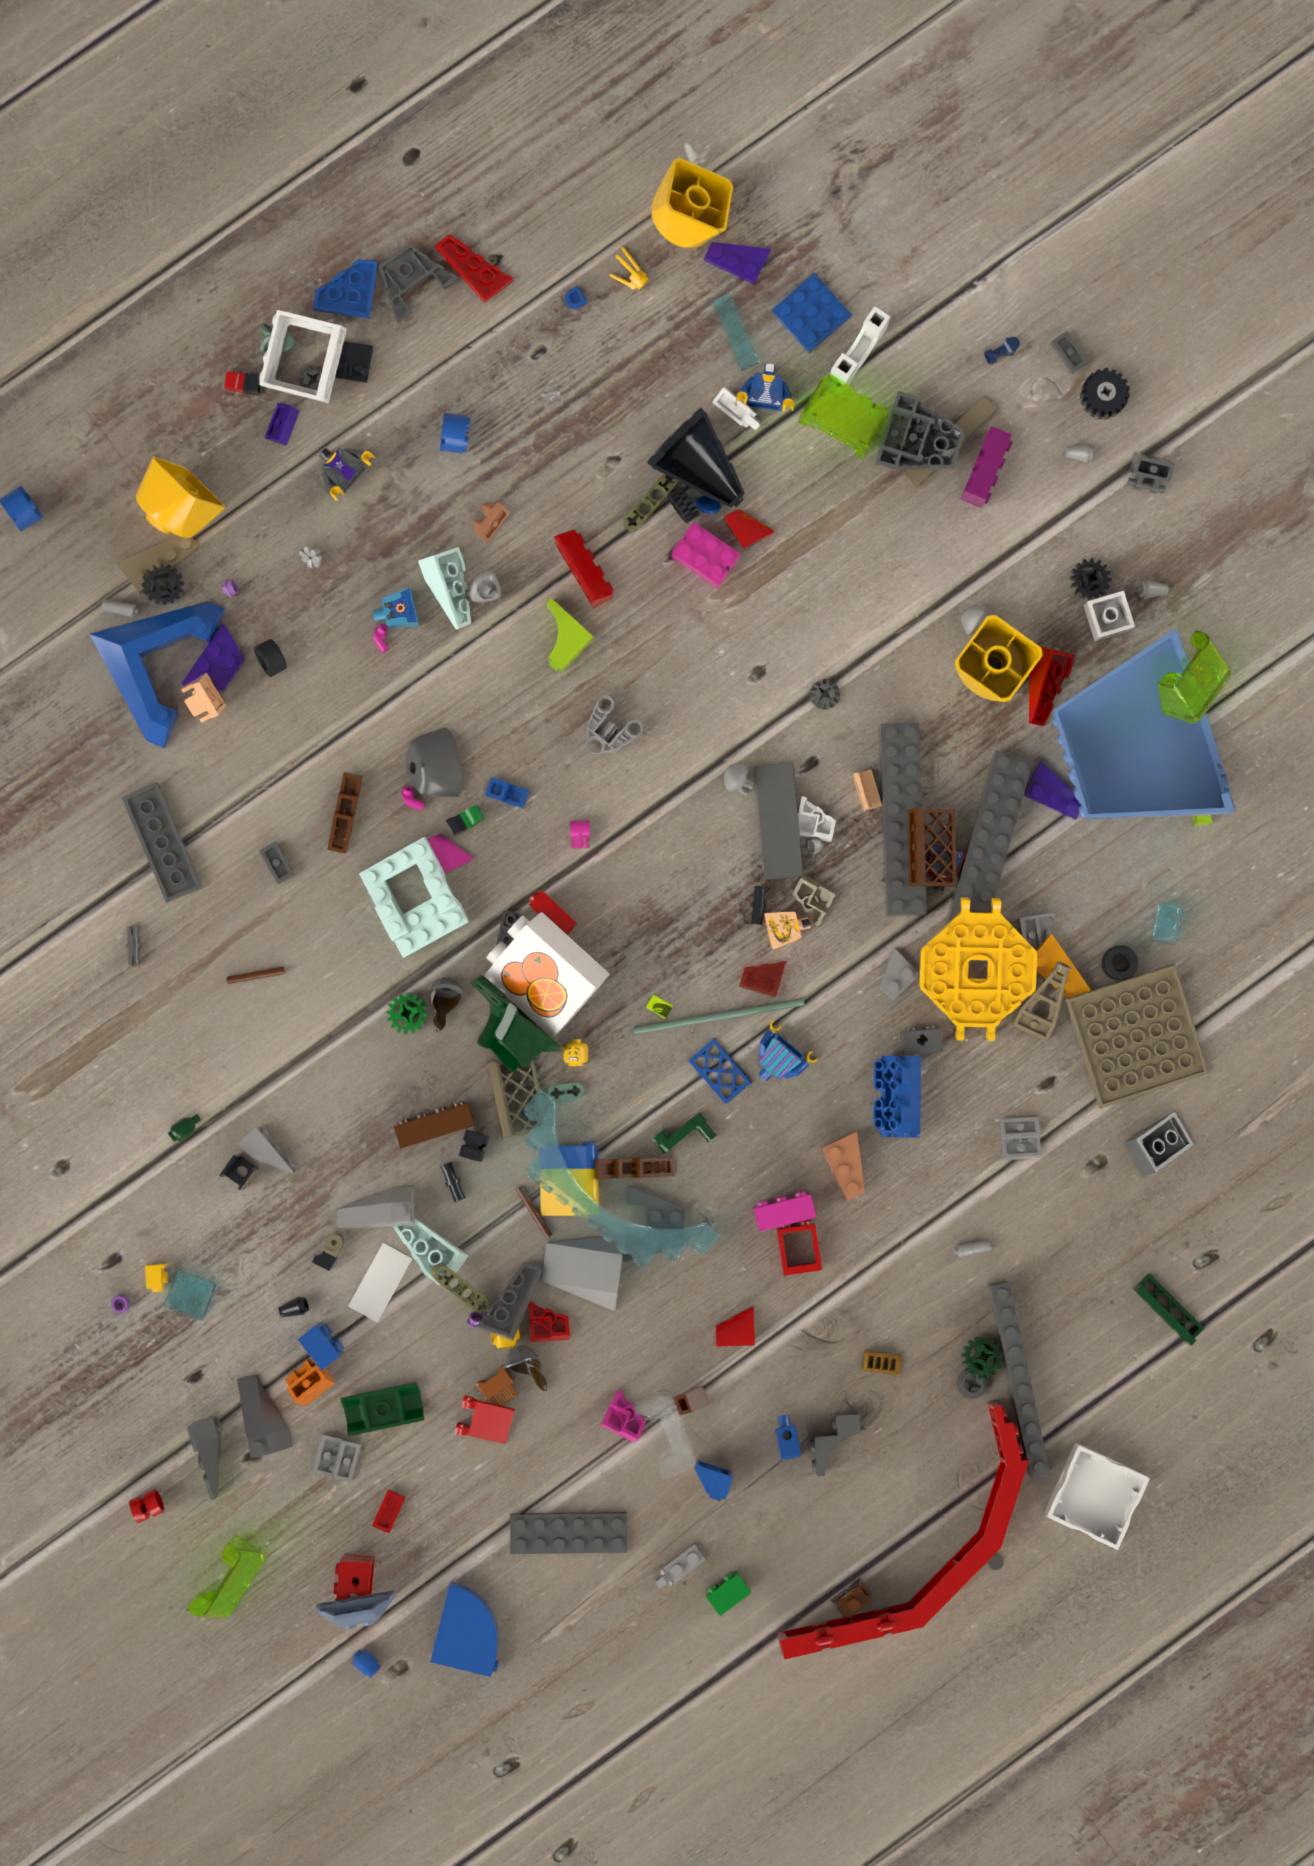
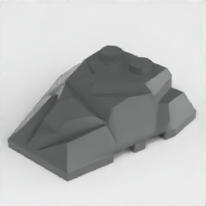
M898 391L875 464L890 469L954 468L965 431L949 419L940 416L932 407L929 408L923 404L918 397Z

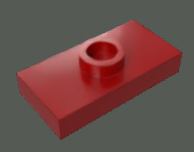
M388 1489L372 1526L390 1534L406 1497Z

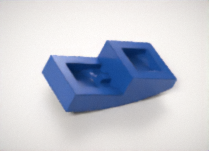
M491 777L485 796L524 809L530 791Z

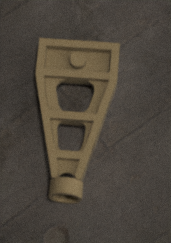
M1057 961L1051 973L1020 1007L1012 1025L1048 1041L1056 1026L1066 977L1071 967ZM1050 983L1058 986L1056 996L1053 999L1043 994V991ZM1039 1000H1044L1050 1004V1012L1046 1018L1032 1012L1033 1006Z

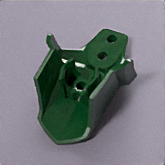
M480 975L471 982L490 1003V1015L485 1028L477 1040V1044L483 1048L490 1049L511 1073L520 1065L525 1068L541 1052L565 1051V1048L521 1015L517 1008L506 999V995L486 977Z

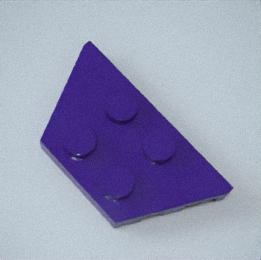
M223 623L181 683L183 686L207 672L217 691H225L244 663L245 659Z

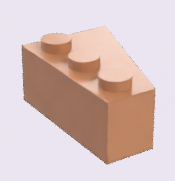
M857 1131L821 1147L845 1200L848 1201L865 1193Z

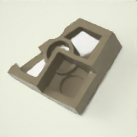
M805 874L800 878L793 892V896L797 901L801 902L804 911L809 913L817 927L820 926L837 895L836 891Z

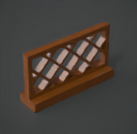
M918 807L908 809L909 886L955 887V810L924 809ZM924 813H929L934 818L929 825L924 821ZM943 814H949V823L946 826L940 820ZM936 822L942 827L938 835L931 829ZM927 832L934 837L930 844L925 841V834ZM945 832L949 835V842L947 844L940 839ZM936 841L943 847L938 854L932 849ZM928 850L935 857L930 863L925 860V854ZM945 851L950 855V861L947 864L940 858ZM936 861L943 866L939 873L932 867ZM928 870L935 876L931 882H925V873ZM945 871L950 874V882H945L941 878Z

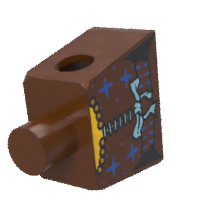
M858 1578L830 1601L842 1617L849 1619L870 1602L871 1592L862 1580Z

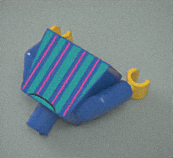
M775 1020L771 1021L770 1030L766 1031L759 1044L758 1054L761 1057L759 1064L764 1067L759 1072V1076L765 1081H768L772 1075L779 1080L782 1077L788 1079L799 1076L809 1067V1063H814L818 1060V1057L814 1058L813 1061L809 1059V1055L813 1051L806 1053L804 1056L778 1033L781 1029V1024L777 1029L772 1027Z

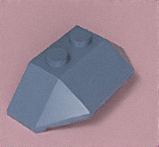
M396 1590L318 1603L315 1608L316 1612L339 1628L353 1629L357 1624L363 1623L364 1626L376 1624V1621L380 1619L394 1599Z

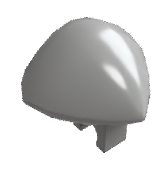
M486 570L474 578L470 587L472 601L489 602L501 598L499 581L493 571Z
M974 605L962 613L961 624L967 635L975 634L986 617L989 616L986 614L985 607Z
M735 763L726 768L724 785L728 792L738 791L746 796L749 789H752L754 783L746 778L749 770L745 764Z

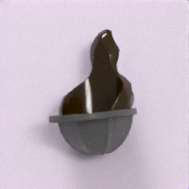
M450 977L437 979L429 989L430 1005L435 1011L433 1023L436 1032L441 1031L445 1027L447 1013L456 1008L463 994L462 987L456 980Z
M519 1345L510 1349L506 1356V1366L502 1368L509 1367L514 1372L532 1376L536 1385L542 1391H547V1382L540 1372L541 1364L536 1359L537 1355L533 1349L526 1345Z

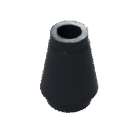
M298 1296L280 1306L278 1310L282 1318L305 1315V1312L309 1311V1305L305 1297Z

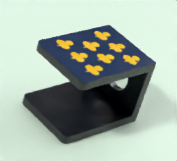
M236 1154L232 1156L219 1176L228 1177L239 1185V1190H244L259 1168L241 1155ZM239 1166H244L247 1169L245 1177L237 1175L236 1170Z

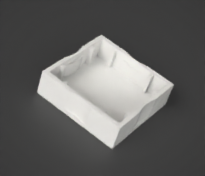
M1075 1442L1044 1514L1054 1521L1069 1528L1080 1530L1093 1539L1118 1550L1129 1527L1132 1513L1139 1504L1150 1478Z

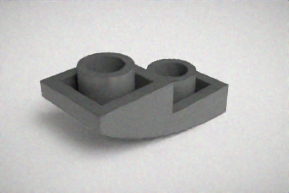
M503 911L496 946L501 941L507 946L511 944L514 938L507 932L522 916L521 913Z

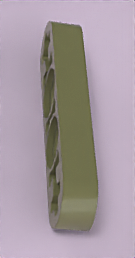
M663 474L624 518L626 530L629 532L637 531L663 503L667 495L677 487L678 480L673 479L674 484L669 483L666 486L668 490L666 492L662 486L667 482L666 477H671ZM653 491H662V498L654 499L652 497ZM642 504L650 506L648 513L640 511L639 508ZM636 511L640 517L636 520V526L632 525L630 527L628 526V520H634L636 517L634 512Z
M443 1263L433 1266L431 1276L448 1291L478 1313H484L489 1309V1299ZM438 1272H444L447 1275V1277L444 1278L443 1276L439 1275ZM454 1279H458L457 1286L451 1288V1281ZM471 1289V1295L464 1298V1291ZM477 1298L483 1302V1305H478L474 1300Z

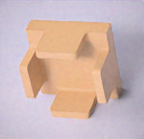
M207 672L181 689L183 693L192 688L195 689L192 691L193 695L185 699V703L193 716L208 711L199 719L201 723L209 718L218 716L226 706Z

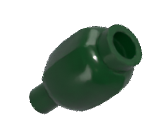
M196 1114L192 1118L185 1117L178 1120L170 1127L168 1135L174 1142L177 1140L183 1141L194 1132L195 1124L201 1121V1118Z

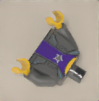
M327 448L322 450L319 457L326 462L322 466L324 471L322 478L325 488L330 492L335 501L338 500L336 498L338 494L344 496L345 492L367 469L366 464L368 466L371 465L369 459L376 458L371 452L338 448L333 454Z

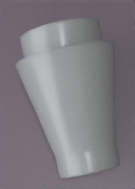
M1090 444L1067 446L1066 457L1085 463L1088 461L1092 462L1094 446H1090Z
M1149 580L1140 582L1138 588L1139 596L1144 597V599L1167 595L1169 590L1168 584Z

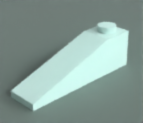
M459 547L419 560L418 562L425 581L455 629L470 625V607L465 594V589L468 588L467 582H464L463 575L466 569Z
M415 1217L414 1225L393 1226L403 1243L406 1244L412 1253V1257L421 1267L422 1272L438 1285L441 1284L431 1276V1269L434 1265L443 1263L457 1273L469 1256ZM438 1272V1274L443 1276L444 1278L447 1277V1275L444 1272Z

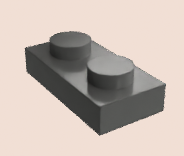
M1068 331L1051 342L1072 374L1088 364L1089 361Z
M276 841L259 850L278 885L295 876Z

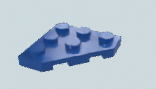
M358 259L351 267L337 274L326 285L319 287L315 291L313 310L370 319L378 262Z

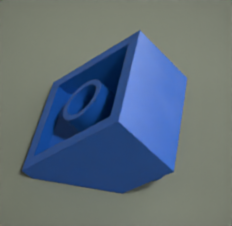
M695 1459L694 1469L705 1491L710 1495L709 1497L721 1501V1498L726 1500L733 1478L732 1471Z

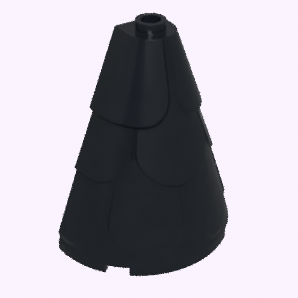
M700 407L692 414L691 418L684 421L655 451L656 453L648 459L647 463L653 469L700 491L706 497L731 508L733 506L737 507L744 500L742 496L745 493L732 463H729L722 443L718 439L707 413Z

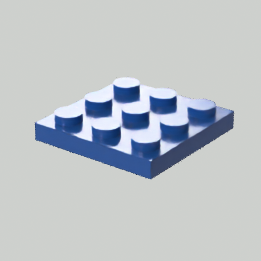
M815 273L771 311L808 353L814 350L852 316Z

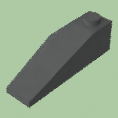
M253 1375L237 1379L251 1458L272 1454L292 1447L288 1426L278 1413L279 1411L272 1403L258 1376Z
M216 1416L193 1422L187 1427L193 1451H198L199 1468L205 1470L203 1478L211 1500L218 1497L222 1424L220 1420H217Z

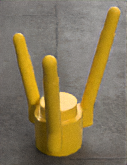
M621 247L636 270L616 254L615 257L632 273L629 278L631 282L610 273V277L629 286L633 291L635 288L641 290L649 278L646 277L647 274L642 271L626 248Z

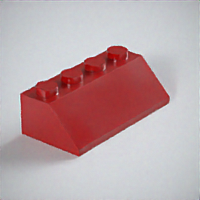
M573 529L554 536L557 549L592 608L595 609L611 600L614 589L609 581L605 582L602 576L605 574L600 565L596 566L593 562L595 557L591 550H586L584 547L585 540L581 533L577 534Z

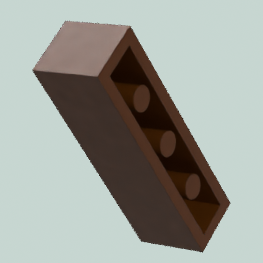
M464 1101L452 1104L453 1108L449 1110L442 1107L434 1110L435 1114L429 1116L427 1112L416 1115V1120L410 1122L408 1118L397 1121L398 1125L394 1126L400 1149L476 1126L469 1103L464 1104Z

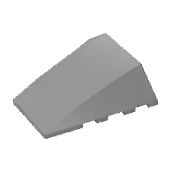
M626 1234L548 1242L546 1244L541 1281L615 1311Z

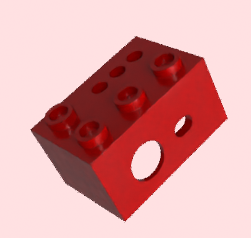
M344 1554L340 1562L336 1563L335 1575H338V1583H334L333 1594L337 1595L335 1600L351 1598V1594H357L358 1596L372 1594L375 1556Z

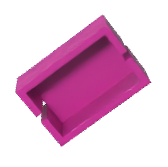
M693 522L684 534L683 539L679 541L672 551L671 557L719 589L728 576V572H731L740 559V553Z
M803 1190L793 1193L794 1197L787 1198L786 1195L774 1198L775 1202L768 1203L767 1200L757 1202L756 1206L753 1207L758 1230L761 1232L815 1218L816 1213L811 1194Z

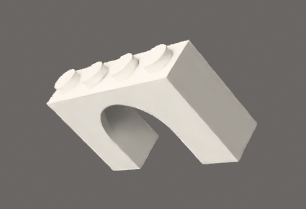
M874 306L865 319L862 329L846 354L842 353L832 367L829 382L845 391L885 333L890 320L889 315Z

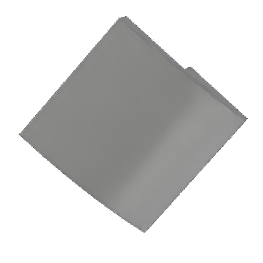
M1038 1117L1000 1119L1003 1160L1042 1157Z
M322 1433L312 1466V1473L351 1482L361 1444Z

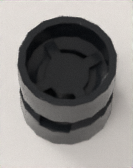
M466 1129L463 1137L465 1144L461 1145L458 1156L482 1162L485 1154L483 1148L487 1147L490 1136Z

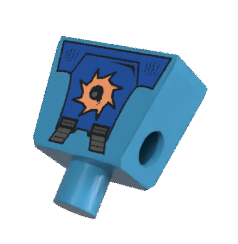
M410 587L382 598L383 608L373 610L375 622L386 619L389 628L420 626Z

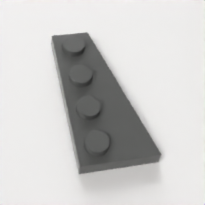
M524 1262L509 1281L506 1289L500 1293L494 1305L488 1309L482 1321L478 1322L477 1328L513 1341L542 1274V1268Z

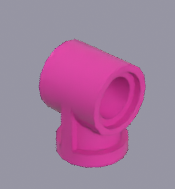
M590 820L570 821L571 848H590V844H588V839H590Z

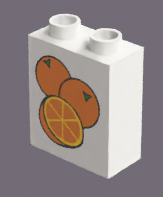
M541 912L531 921L521 916L513 924L507 933L514 940L509 946L501 941L486 958L493 965L484 977L500 989L511 1002L553 1038L569 1023L610 974Z

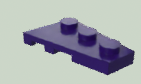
M711 242L704 261L755 285L771 249Z

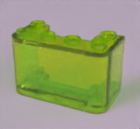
M828 374V376H823L802 410L798 422L805 427L808 424H812L813 429L818 428L847 445L849 450L854 448L853 450L857 452L855 456L864 460L885 425L889 414L884 405L879 403L876 405L871 402L867 395H859L854 392V388L847 384L842 385L836 377Z

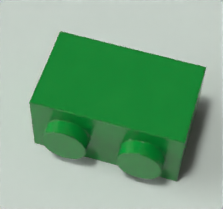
M731 1571L723 1577L721 1583L718 1585L714 1583L707 1589L706 1598L718 1615L721 1616L750 1595L751 1589L738 1571L734 1573Z

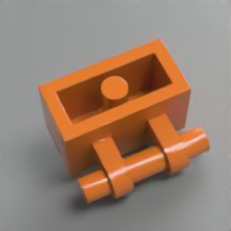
M312 1358L305 1360L300 1368L291 1371L290 1375L285 1379V1382L289 1385L287 1390L295 1403L304 1407L335 1384L328 1370L324 1368L321 1371Z

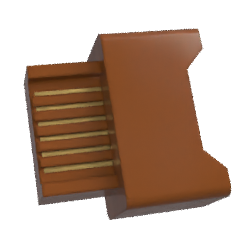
M504 1364L500 1366L498 1373L487 1381L480 1380L476 1383L486 1401L491 1398L494 1404L501 1406L518 1396V1393L512 1386L514 1382L513 1377L507 1368H502Z

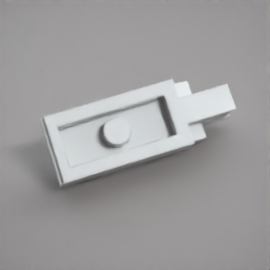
M723 387L712 403L739 425L746 428L750 425L755 430L759 429L763 423L755 417L757 413L747 404L743 406L744 402L741 400L735 403L736 395L726 387Z

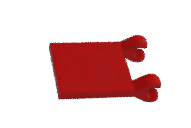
M465 1395L462 1407L474 1409L470 1427L458 1422L455 1427V1434L459 1436L469 1435L506 1444L515 1409L476 1400L471 1396Z

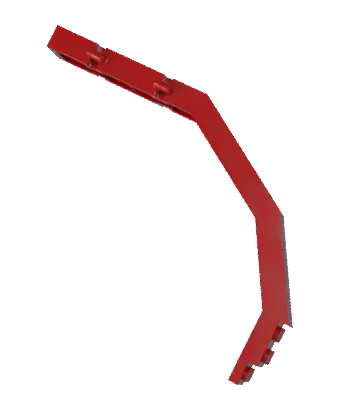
M995 1401L987 1402L1000 1463L978 1531L908 1602L885 1607L883 1610H872L855 1614L849 1619L842 1617L824 1621L818 1625L812 1624L777 1632L784 1660L820 1652L826 1648L833 1649L884 1637V1635L890 1633L893 1635L923 1628L1001 1549L1029 1459L1023 1455L1021 1444L1017 1442L1016 1437L1019 1436L1017 1425H1014L1013 1422L1007 1419L1004 1407Z

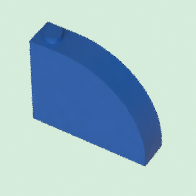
M451 1581L430 1662L491 1677L492 1671H497L499 1660H495L499 1637L494 1615L487 1603L476 1592L462 1584Z

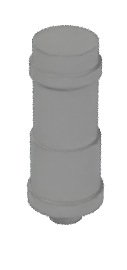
M105 599L102 602V611L117 613L134 618L135 614L138 615L139 613L136 604Z
M989 1240L957 1244L954 1254H958L959 1258L973 1254L987 1253L991 1251V1244Z

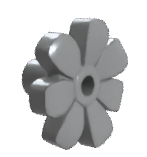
M306 545L299 551L302 561L304 563L307 562V567L313 568L314 566L319 567L321 565L322 556L319 555L320 550L315 547L311 550L310 546Z

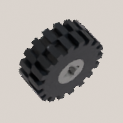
M1104 368L1103 371L1098 369L1095 373L1092 372L1082 385L1080 398H1082L1081 405H1085L1084 410L1086 413L1090 411V416L1094 417L1096 415L1098 416L1097 419L1105 417L1106 420L1110 419L1111 416H1117L1124 409L1130 398V393H1128L1130 386L1126 385L1128 382L1126 378L1124 380L1121 378L1123 374H1116V370L1108 371V368Z

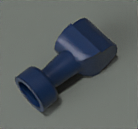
M1007 337L1002 346L996 350L989 349L985 351L984 356L988 364L996 363L997 358L1003 355L1013 356L1020 345L1019 339Z

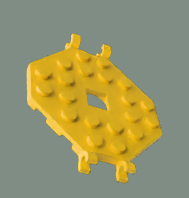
M961 897V912L928 941L920 951L919 987L956 1025V1040H964L965 1027H987L985 1036L987 1041H995V1027L1008 1014H1011L1025 998L1036 991L1037 951L1001 914L1000 898H992V912H970L969 897ZM988 960L987 978H968L969 961Z

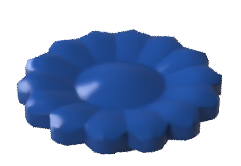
M701 495L696 498L695 504L699 511L708 514L719 512L721 508L720 502Z

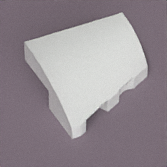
M802 796L798 811L800 836L831 842L836 820L831 816H827L823 813L822 809L818 806L815 807L806 797Z

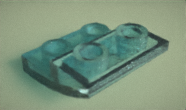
M177 1270L164 1306L198 1320H203L217 1284L185 1271Z

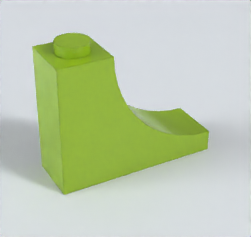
M550 598L546 606L556 619L558 637L554 649L548 656L550 661L548 664L555 671L560 670L563 673L593 641V636L558 603Z

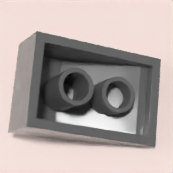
M1175 1111L1136 1133L1123 1143L1142 1176L1156 1173L1194 1145Z

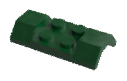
M417 1382L340 1398L345 1412L348 1437L425 1420L421 1393Z

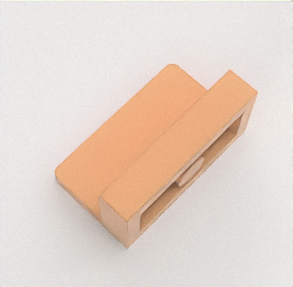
M872 770L860 773L855 772L853 779L863 812L881 807L882 803Z

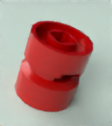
M156 1489L144 1493V1497L137 1496L129 1500L131 1513L137 1523L148 1520L150 1515L155 1517L165 1512L164 1503Z

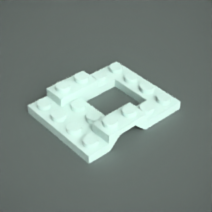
M426 837L417 840L359 873L376 905L374 908L391 940L395 941L403 958L470 922L461 903L452 894L446 882L444 871ZM417 864L432 899L403 914L386 881Z

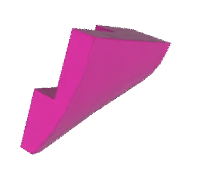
M441 834L427 839L444 874L473 860L472 856Z
M618 1389L600 1425L635 1443L639 1440L646 1422L641 1415L636 1413L632 1403L629 1404L622 1395L623 1392Z

